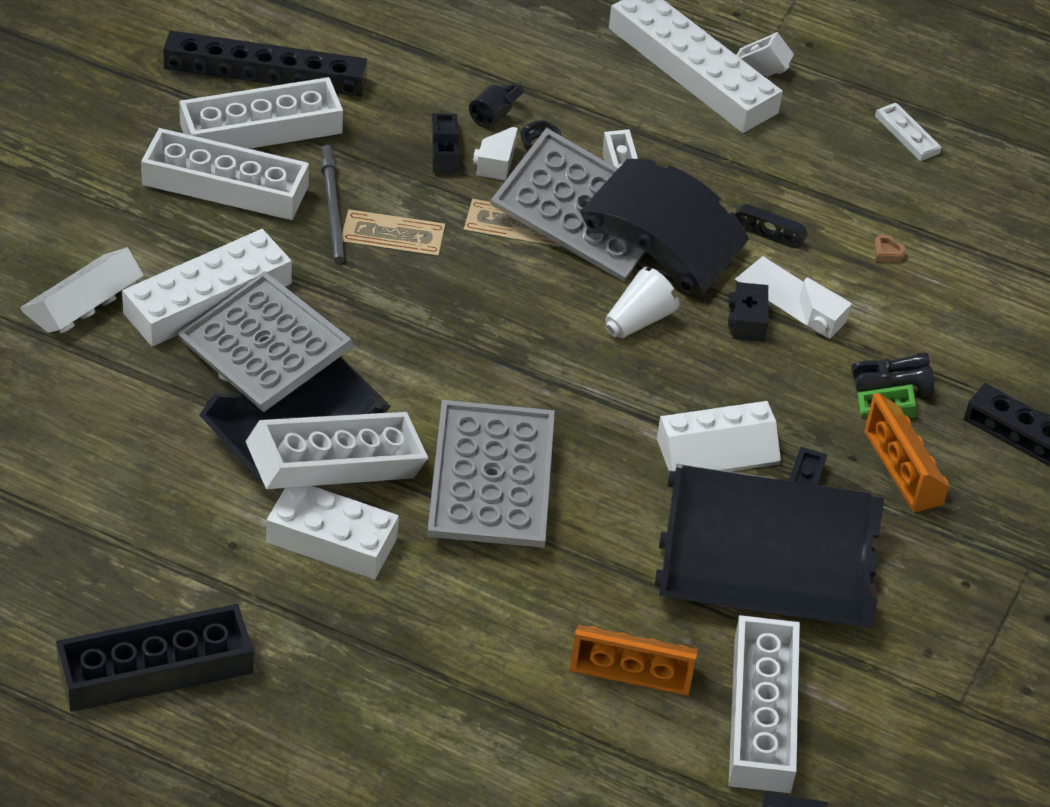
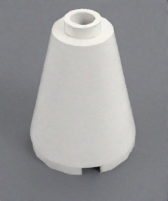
M647 267L640 270L606 316L605 327L613 337L624 338L674 313L680 307L679 298L676 297L674 299L671 294L674 290L673 286L657 270L651 269L646 271Z

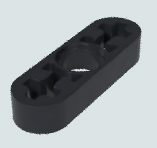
M748 204L740 205L735 212L745 231L791 248L801 247L808 235L807 229L802 224ZM764 223L773 224L776 230L767 228Z

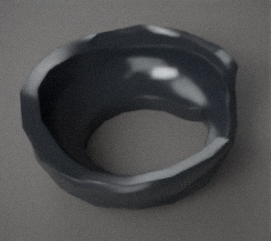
M539 120L525 125L520 132V137L525 147L530 150L532 147L531 140L540 137L546 128L562 136L560 130L550 122Z

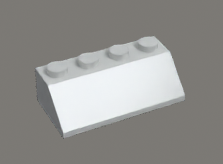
M128 247L102 255L26 303L20 309L48 333L57 330L60 333H64L75 326L74 320L79 317L83 320L96 312L94 309L99 304L105 306L117 299L116 293L137 284L136 280L144 275Z
M768 401L660 416L657 441L669 471H675L676 464L729 472L780 465L777 425Z

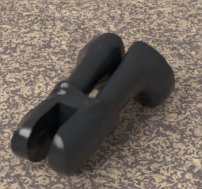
M919 352L912 356L891 361L889 358L883 360H864L853 363L851 366L857 391L913 385L917 387L921 397L932 398L933 371L932 367L929 366L930 360L927 352Z

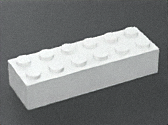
M329 77L179 101L180 125L183 134L247 149L342 134L343 109Z
M162 128L158 129L141 161L142 185L293 220L309 186V163Z
M260 229L122 290L123 314L153 347L177 336L179 331L264 271L284 287L292 283V260L263 229Z
M407 412L259 420L246 440L266 489L410 479L415 477L428 459Z
M739 615L734 642L728 786L791 793L797 762L800 622Z

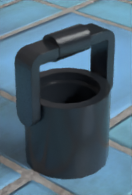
M521 83L488 86L469 104V113L474 122L483 128H491L511 111L513 102L525 92Z

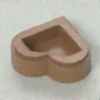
M879 235L874 243L876 262H901L905 257L906 248L903 244L895 242L889 235Z

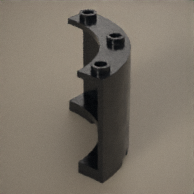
M626 159L579 211L589 233L607 234L624 239L651 255L667 270L683 295L704 294L749 240L744 227L733 212H727L719 203L721 198L710 188L684 171L670 165L668 168L656 165L653 160Z
M340 356L265 412L242 393H215L207 401L199 416L258 479L262 480L246 443L259 420L386 413L391 406Z

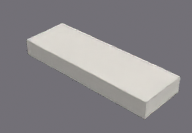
M897 103L876 110L875 117L919 161L940 154L942 147Z

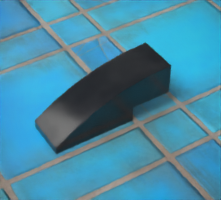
M432 113L433 172L459 173L457 114Z

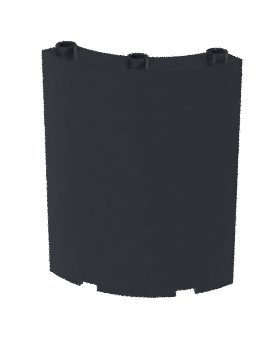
M676 464L675 471H669L667 487L673 489L667 531H661L659 549H664L662 570H656L654 587L660 588L659 596L873 628L878 598L876 584L872 583L873 577L876 576L878 552H875V547H872L873 537L879 538L884 505L882 494Z

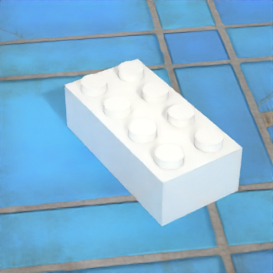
M314 486L285 488L266 520V542L375 580L398 538L399 515Z

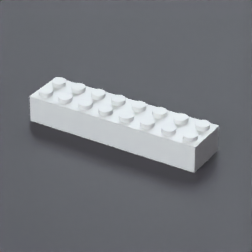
M621 0L611 6L610 30L742 133L779 113L783 92L780 88L666 1Z

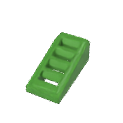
M913 385L858 392L861 417H868L870 407H868L867 401H872L873 394L880 393L887 399L895 402L908 418L917 417Z

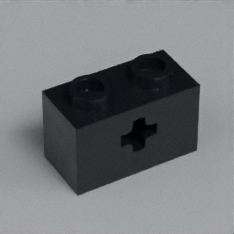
M736 282L735 292H730L728 308L733 309V311H729L728 327L733 328L732 339L765 342L768 327L769 285Z

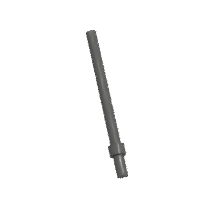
M324 145L321 148L322 161L320 165L321 172L325 177L333 257L335 263L341 264L345 259L335 182L337 168L336 161L332 156L331 146Z

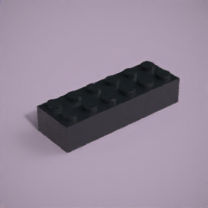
M239 604L56 641L58 666L70 712L253 673V649Z

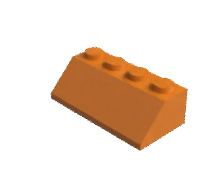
M880 393L873 394L864 432L909 507L915 513L944 505L947 492L949 491V483L936 467L934 458L928 454L922 438L915 433L910 419L904 415L897 404Z
M578 625L574 636L570 671L689 696L698 649L685 645L661 642L656 639L632 636L622 632L617 633L603 630L594 626Z

